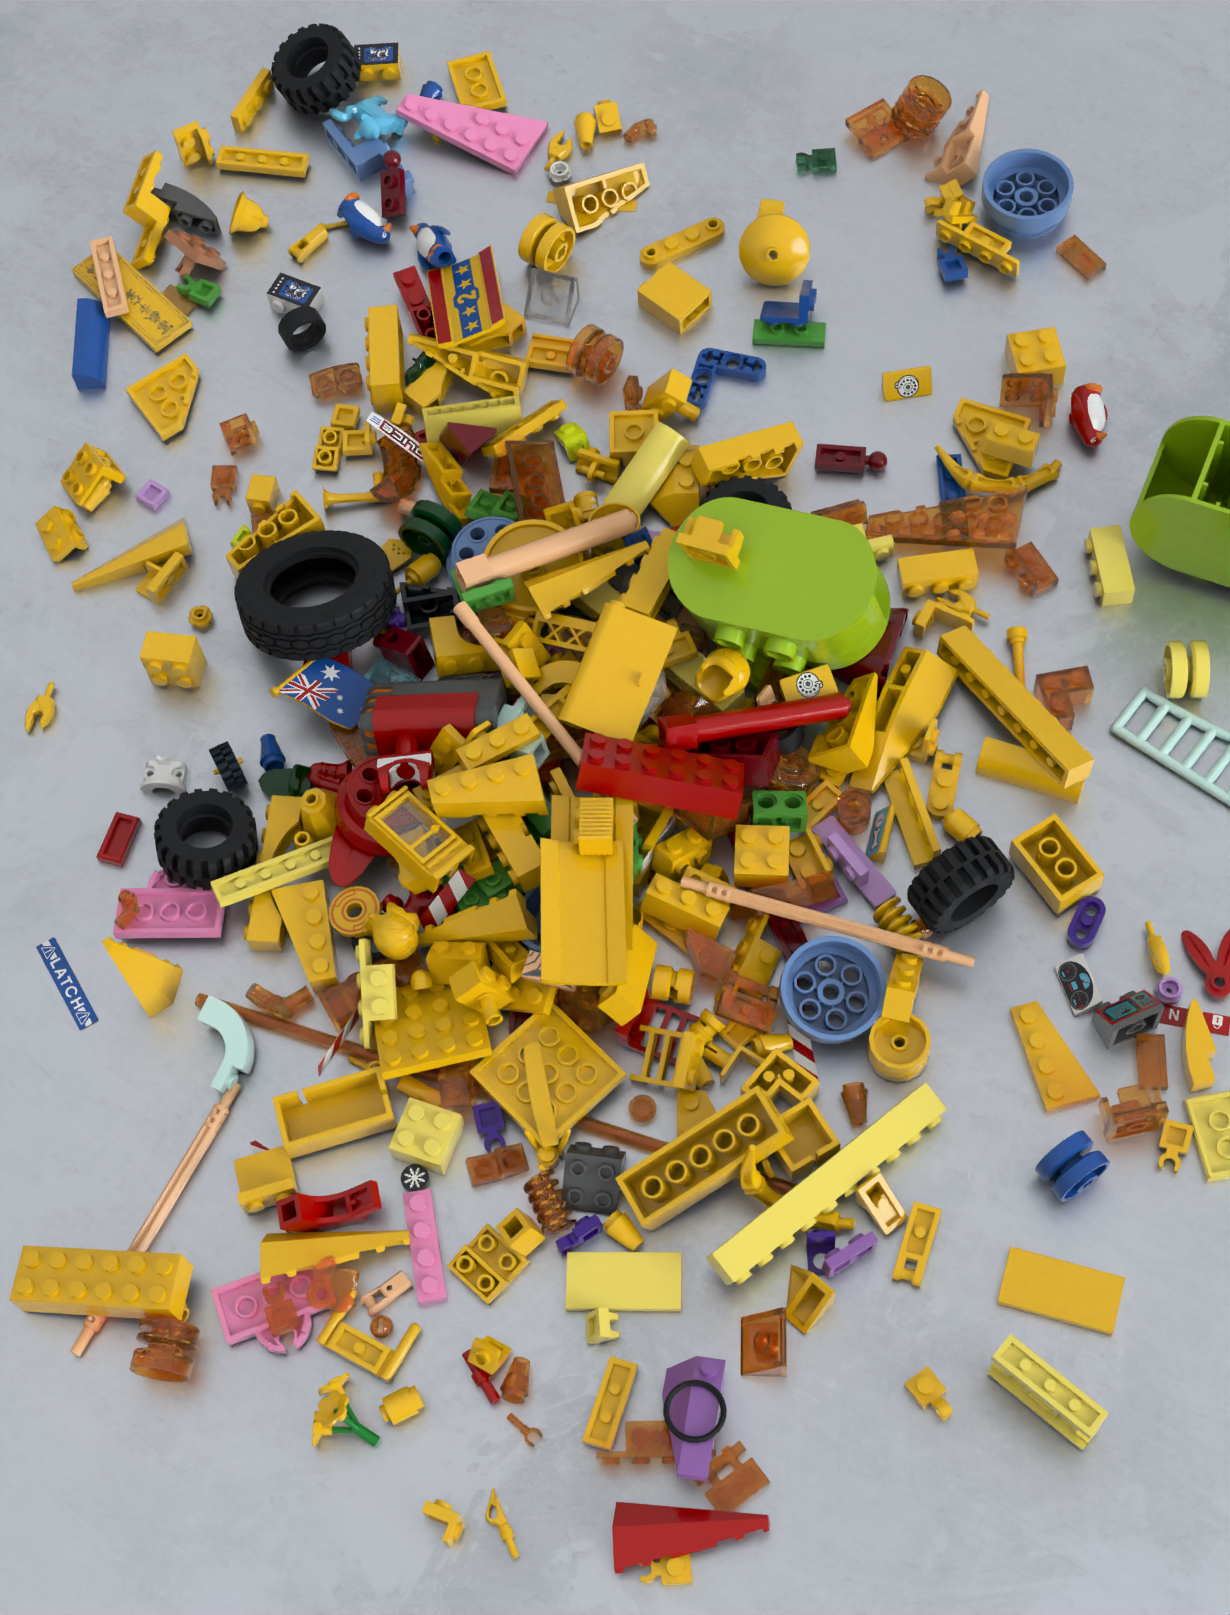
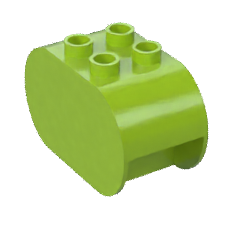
M1212 416L1186 417L1169 426L1162 437L1132 513L1129 524L1130 532L1141 550L1158 563L1170 569L1229 588L1230 421Z
M734 497L711 500L698 507L689 516L694 517L696 520L698 516H704L722 521L724 523L722 533L732 535L734 528L741 531L744 535V540L738 555L740 563L737 570L687 557L676 543L679 532H684L688 517L681 524L673 538L668 554V575L674 593L701 631L711 641L722 647L733 648L739 651L747 659L749 665L753 664L755 656L759 655L775 659L773 668L788 675L804 672L805 667L816 668L828 664L831 670L844 668L858 662L870 653L886 630L891 609L888 584L882 571L876 565L875 556L867 538L860 530L847 522Z

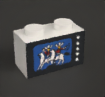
M281 272L267 292L270 307L278 313H288L301 306H311L319 312L325 303L321 287Z

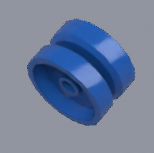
M1083 1130L1072 1134L1055 1146L1040 1160L1035 1168V1171L1045 1182L1054 1181L1052 1191L1061 1202L1073 1198L1086 1189L1106 1171L1111 1163L1101 1151L1090 1152L1094 1142Z

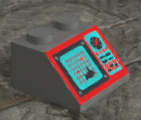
M1146 990L1138 993L1130 991L1115 1003L1105 1002L1095 1009L1092 1023L1108 1050L1156 1029L1165 1007Z

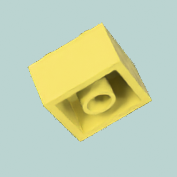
M409 1097L388 1147L392 1157L411 1165H421L426 1170L445 1176L465 1126L462 1115Z

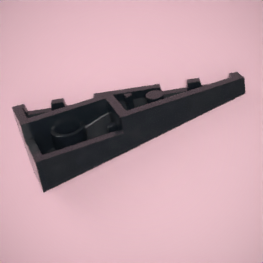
M400 582L407 631L420 636L430 635L429 618L453 615L457 628L464 626L453 612L454 607L461 602L456 588L447 587V589L431 588L430 585L426 584L413 586L408 585L407 582ZM502 606L495 607L499 609H504ZM491 608L475 613L480 622L496 618L491 614Z

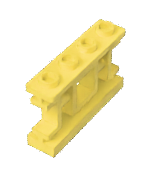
M1012 1334L1008 1336L991 1358L994 1362L988 1370L989 1376L1076 1447L1084 1450L1099 1431L1104 1419L1108 1416L1109 1413Z

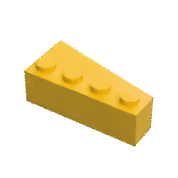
M793 421L698 447L690 465L701 487L716 485L722 480L727 482L730 481V477L735 476L738 479L744 478V475L752 476V479L787 476L804 442Z
M296 489L290 494L291 498L285 504L280 503L274 509L275 513L267 521L263 519L257 525L258 529L252 535L247 534L225 555L230 569L236 578H238L242 569L253 557L270 545L295 535L325 530L321 517Z
M533 754L427 780L431 802L438 818L473 817V815L498 817V814L526 816V813L549 815Z
M498 814V817L479 815L475 819L482 833L488 832L489 835L486 836V839L492 850H499V853L496 855L503 868L507 866L510 868L507 873L514 886L519 884L524 893L540 886V849L532 835L529 834L521 816H514V814Z

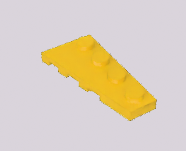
M1033 1001L1011 1007L1009 1012L1045 1113L1099 1099L1100 1093L1039 1003Z

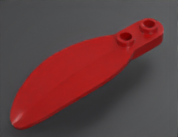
M336 825L330 848L329 872L331 880L336 886L346 887L366 870L376 855L367 853L351 844L341 833L338 825Z

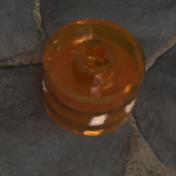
M588 324L577 334L570 346L566 359V369L579 378L584 377L588 383L601 387L610 380L618 368L623 355L624 343L620 338L612 334H606L598 326Z

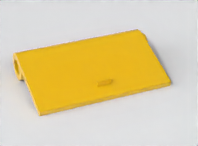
M611 600V603L605 602L559 714L558 721L578 730L583 728L607 737L625 738L633 741L678 628L626 609V605L619 601Z

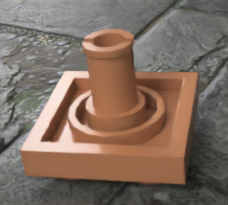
M168 229L164 236L185 254L175 269L182 276H190L196 263L221 271L227 264L220 258L221 253L212 247H207L205 245L206 241L198 235L193 234L191 236L183 230L177 232Z

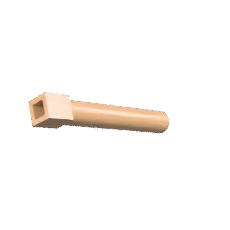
M624 509L486 557L485 553L457 562L455 577L464 593L472 587H482L494 580L505 579L635 533V527L638 526V522L633 512L630 513L628 509Z

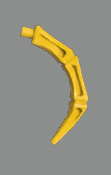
M940 445L935 447L937 454L951 476L962 489H968L969 493L985 492L1013 499L1017 496L1022 497L1031 490L1058 479V470L1062 467L1061 461L1055 459L1050 465L1044 463L1038 470L1025 476L1019 475L1016 478L1010 477L1004 480L991 479L980 473L974 474L970 469L963 468Z
M751 1144L741 1164L740 1185L746 1195L756 1198L768 1208L781 1198L782 1195L772 1190L765 1178L756 1169V1146ZM821 1211L814 1217L817 1222L812 1227L835 1231V1234H839L842 1229L853 1230L855 1221L854 1218H841L837 1211H830L826 1215Z

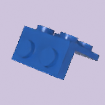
M803 280L799 303L765 301L760 314V320L765 321L769 325H777L780 322L789 323L792 326L808 324L810 312L814 311L817 297V289H813V280Z

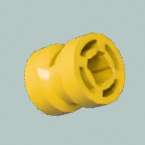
M705 1008L700 1014V1019L692 1023L688 1027V1031L705 1037V1046H707L710 1042H713L714 1035L721 1033L726 1025Z

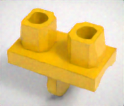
M946 197L943 208H935L934 216L945 217V222L962 230V224L970 223L971 221L977 222L978 216L972 214L976 202L966 197H960L959 200Z
M591 446L586 450L579 448L575 471L587 475V482L590 483L600 479L615 484L619 479L621 458H610V455L608 457L600 455V451Z

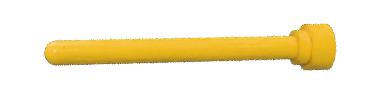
M1013 626L1006 631L1007 642L1013 647L1014 676L1025 685L1023 646H1025V642L1028 640L1027 629L1023 626Z

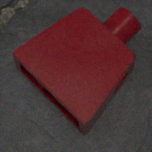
M393 626L390 627L386 634L379 633L374 637L373 645L380 649L386 663L416 681H422L435 665L424 639L420 635Z

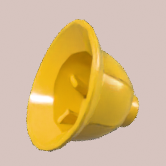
M244 191L237 198L229 234L236 231L255 232L259 228L265 229L269 216L263 213L262 208L257 203L247 198Z

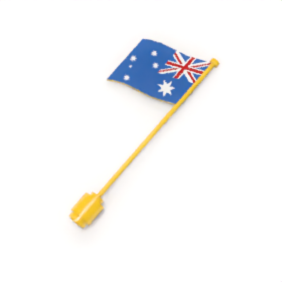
M433 553L423 554L405 569V579L408 585L422 586L437 576L442 568L438 557ZM400 586L396 589L397 595L401 592ZM330 658L308 661L279 686L272 687L269 693L274 698L281 694L295 700L329 722L352 730L358 725V718L360 717L367 691L374 683L348 666Z

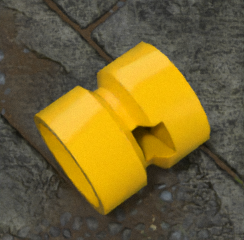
M657 964L652 983L651 998L668 1001L670 998H673L674 1003L690 1005L694 992L696 971L684 968L674 971L672 966Z

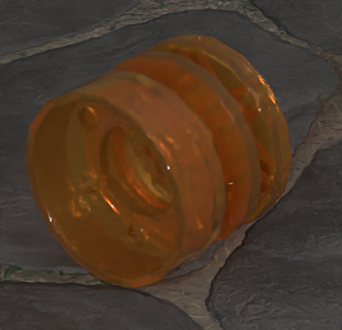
M926 75L915 76L908 82L902 95L899 96L897 102L893 105L891 110L892 121L908 137L919 140L927 139L933 134L940 120L944 118L952 104L951 95L948 89L937 79Z
M164 1317L142 1318L138 1328L143 1332L137 1334L136 1340L148 1347L133 1350L129 1370L132 1373L150 1379L168 1382H188L191 1378L194 1360L182 1353L193 1352L197 1349V1344L193 1340L199 1338L200 1330L191 1324L177 1319Z

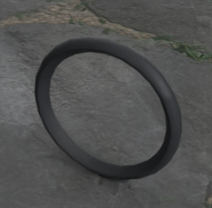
M689 1380L678 1384L670 1391L664 1403L663 1415L668 1429L676 1437L686 1442L700 1443L713 1438L720 1432L726 1420L727 1407L722 1394L716 1387L702 1380ZM700 1386L706 1388L716 1396L720 1404L719 1421L715 1428L705 1435H685L678 1431L671 1421L669 1414L671 1401L680 1390L686 1387Z

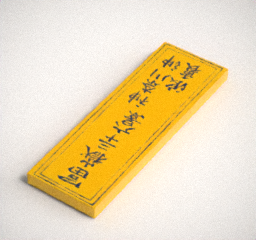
M117 252L129 313L117 316L157 353L193 327L192 322ZM91 254L71 270L73 275L102 301Z

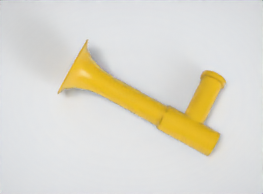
M374 472L372 474L374 491L334 494L326 491L323 487L324 512L329 506L339 503L392 502L391 491H383V473Z

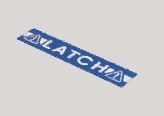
M55 937L38 945L36 948L79 1030L98 1021Z

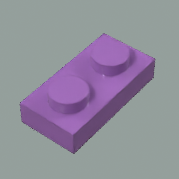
M872 1231L866 1235L862 1233L857 1234L849 1240V1245L842 1250L835 1248L827 1253L821 1270L829 1279L874 1251L878 1243L877 1237Z

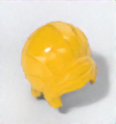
M723 647L716 649L700 665L698 672L695 674V686L711 703H721L727 697L737 694L745 688L750 678L749 663L742 653L733 648Z
M389 902L386 907V913L383 915L371 913L363 923L365 935L373 936L376 948L390 959L402 960L408 958L418 947L419 938L417 932L420 924L418 915L416 913H406L395 903Z

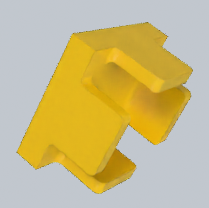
M658 409L609 411L610 458H622L623 467L626 468L659 421Z
M689 516L684 532H679L676 543L689 558L737 570L740 563L738 555L744 535L739 529L735 528L732 535L722 533L724 527L722 521L704 516H698L696 520L694 517Z

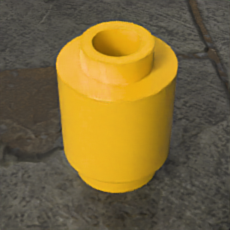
M961 808L957 810L951 809L942 820L944 822L943 829L958 842H963L969 837L975 838L976 835H982L983 830L979 828L980 824Z
M415 1385L409 1388L405 1386L381 1398L383 1405L379 1406V1409L386 1423L392 1421L393 1425H396L419 1413V1409L423 1408L424 1404Z

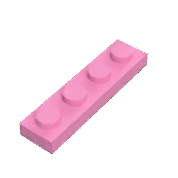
M429 1188L402 1193L407 1229L411 1239L410 1250L418 1304L421 1306L448 1301L432 1191Z

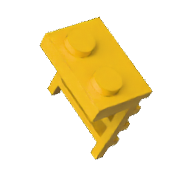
M640 1025V1031L650 1032L641 1076L630 1074L629 1079L695 1093L706 1038L688 1031L682 1033ZM658 1034L665 1035L655 1079L650 1078L649 1075ZM676 1037L681 1038L672 1082L665 1081L673 1038Z

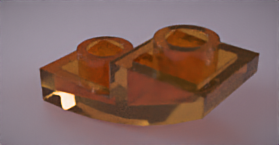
M357 362L332 366L309 374L312 395L317 399L337 390L343 394L363 385L360 367Z
M522 1143L495 1148L493 1153L468 1157L465 1161L472 1188L501 1181L529 1170Z

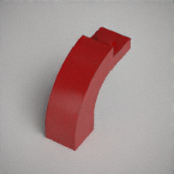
M373 1180L332 1195L310 1196L296 1193L276 1202L280 1229L291 1232H319L350 1226L367 1220L366 1215L382 1209L377 1181Z

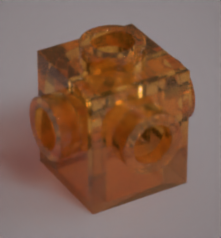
M502 606L486 609L477 614L480 623L492 638L504 639L513 629L512 619L510 616H506Z

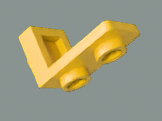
M928 599L922 611H917L913 617V636L923 640L933 620L954 629L965 625L973 632L975 619L965 612H957L941 602H934Z

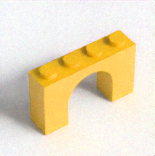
M454 615L429 618L430 641L438 677L501 670L482 645L471 644L459 636ZM529 623L528 626L532 630L533 625ZM505 624L506 636L514 626Z

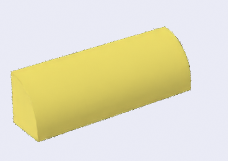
M518 395L422 408L427 443L441 442L439 435L448 422L497 428L496 436L522 420L521 404Z
M658 421L602 503L620 502L628 504L635 508L641 516L690 443L675 430Z

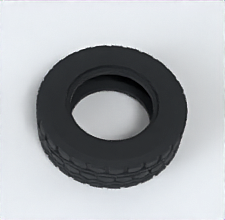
M339 530L307 532L288 537L270 545L246 564L240 572L234 588L238 613L248 640L257 649L270 656L292 661L327 659L364 645L386 627L391 620V616L394 614L397 604V594L390 563L383 549L367 537ZM335 582L351 586L341 596L320 605L290 607L281 604L292 593L314 584Z

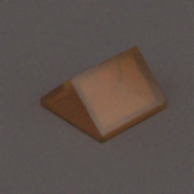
M781 1307L741 1317V1375L786 1377V1308Z

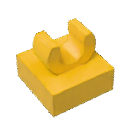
M397 402L390 423L409 433L415 417L404 414L407 405Z

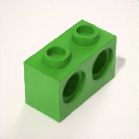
M752 790L750 803L751 825L790 826V833H805L808 815L805 791Z

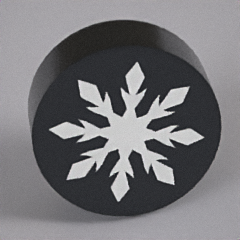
M412 1164L403 1170L401 1183L407 1192L424 1190L429 1186L430 1177L423 1166Z

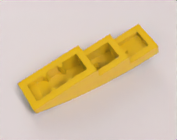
M442 442L420 443L419 449L427 472L444 507L458 518L462 526L475 521L464 516L466 508L470 504L472 493L461 480L463 474L461 467Z

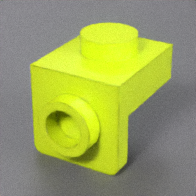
M576 422L563 424L560 429L553 432L556 441L565 448L568 459L571 462L577 460L579 448L586 450L590 447L585 430Z

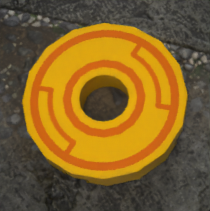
M362 886L349 887L341 891L332 900L329 907V920L335 931L343 937L360 938L365 936L363 927L365 919L371 913L381 914L382 904L378 896L369 888ZM354 908H362L359 916L350 917V912Z

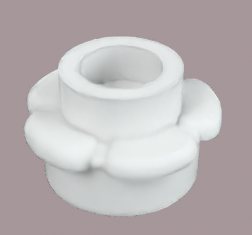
M557 161L551 165L548 174L553 182L563 183L570 178L571 169L567 163Z

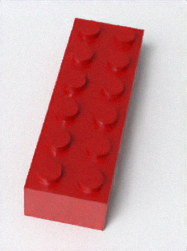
M585 732L576 790L736 820L743 797L745 763L734 759H721L707 754H695L681 749H669L655 744H643L625 738L617 739L599 733L591 734Z

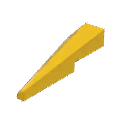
M413 333L408 335L407 343L416 346L430 358L433 357L444 364V367L472 385L483 389L491 397L500 398L518 395L520 400L530 360L461 344L455 348L439 349L435 338Z
M185 518L179 519L73 581L71 584L74 592L147 572L145 566L147 561L153 564L168 561L175 551L183 556L191 555L192 550Z
M645 540L523 582L531 599L537 605L540 614L547 620L552 617V610L560 606L563 608L571 605V600L591 592L615 576V569L624 564L626 566L632 565L634 559L646 553L649 554L651 548Z
M517 889L510 890L508 896L499 900L498 897H493L489 900V905L480 907L474 905L444 918L442 925L434 927V925L430 924L425 926V932L417 933L419 938L418 947L432 946L434 941L488 943L538 939L537 919L526 909V898Z
M112 937L101 941L149 1018L174 1003L183 973L179 964L172 965L167 959L159 960L155 954L137 947L131 949L124 942L116 943Z
M409 1230L267 1233L260 1243L261 1283H270L271 1277L287 1274L288 1277L296 1276L298 1271L315 1268L317 1270L359 1258V1252L376 1249L377 1253L385 1251V1247L401 1244L408 1245L411 1242Z

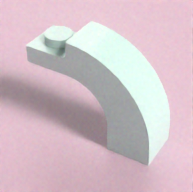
M522 695L514 706L504 704L497 718V728L525 713L530 718L535 714ZM540 734V739L508 755V758L513 759L533 754L539 769L550 752L543 735Z
M208 995L197 1020L203 1025L220 1032L224 1039L225 1056L210 1087L217 1092L225 1094L227 1089L232 1090L234 1084L238 1082L239 1076L237 1074L239 1071L249 1075L254 1061V1040L248 1024L237 1011L222 1000Z

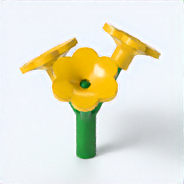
M348 1372L333 1378L318 1389L320 1396L327 1393L330 1394L319 1402V1411L314 1412L313 1447H317L322 1435L332 1436V1433L355 1434L373 1447L380 1439V1436L358 1422L348 1404L349 1398L343 1389L344 1383L350 1379ZM338 1420L345 1422L350 1427H339L333 1425Z

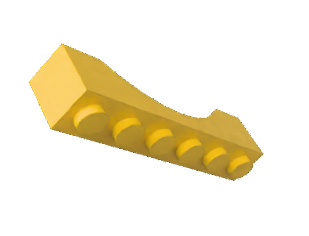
M503 303L506 322L497 331L488 332L461 343V345L488 351L511 347L527 333L525 317L506 303ZM437 361L403 391L407 407L423 418L422 408L444 405L447 389L456 374Z
M272 795L271 804L266 806L265 817L268 821L266 828L262 829L261 842L263 849L257 855V864L283 855L294 841L295 835L300 831H304L300 806L301 797ZM271 890L254 895V899L250 900L248 905L250 921L249 925L246 924L244 928V940L247 941L251 950L283 953L287 928L277 910Z

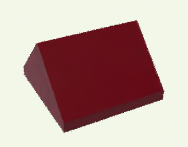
M448 422L440 433L439 440L462 466L479 453L482 446L492 440L497 432V428Z

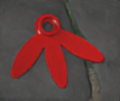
M1230 929L1220 943L1217 961L1214 960L1207 945L1197 935L1188 930L1183 931L1181 935L1188 954L1195 964L1207 975L1204 981L1206 991L1211 996L1217 998L1227 996L1230 993ZM1216 979L1222 980L1223 983H1224V986H1222V987L1216 986V985L1214 984V980H1216Z

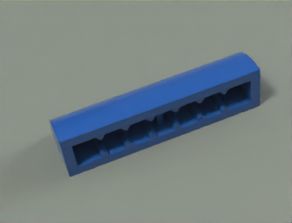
M90 298L77 299L72 377L77 389L106 388L110 318H106L102 302Z

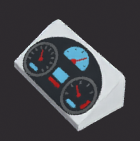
M1083 953L1075 955L1054 967L1074 1016L1094 1011L1102 1004L1101 995Z

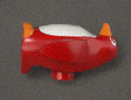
M1096 383L1078 386L1071 393L1069 422L1075 428L1083 443L1089 448H1097L1107 436V433H1102L1108 417L1107 408L1101 399L1103 388Z

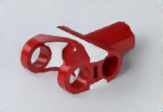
M401 734L396 739L395 754L378 755L377 769L382 794H390L397 785L407 781L417 782L421 785L422 790H429L427 780L435 778V762L432 749L419 751L420 742L416 737L411 734Z

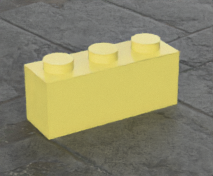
M1121 526L1090 528L1088 539L1084 540V548L1086 554H1090L1091 557L1089 571L1091 576L1095 575V597L1100 598L1101 607L1132 603L1135 587Z

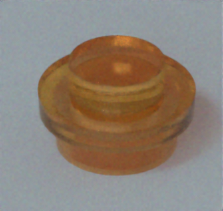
M637 1095L629 1103V1114L637 1122H648L656 1114V1103L648 1095Z

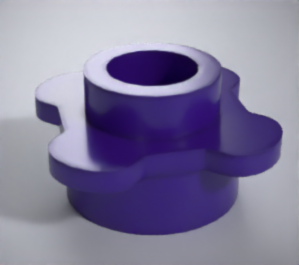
M396 606V611L391 616L389 628L393 626L401 629L406 628V614L401 613L399 606Z

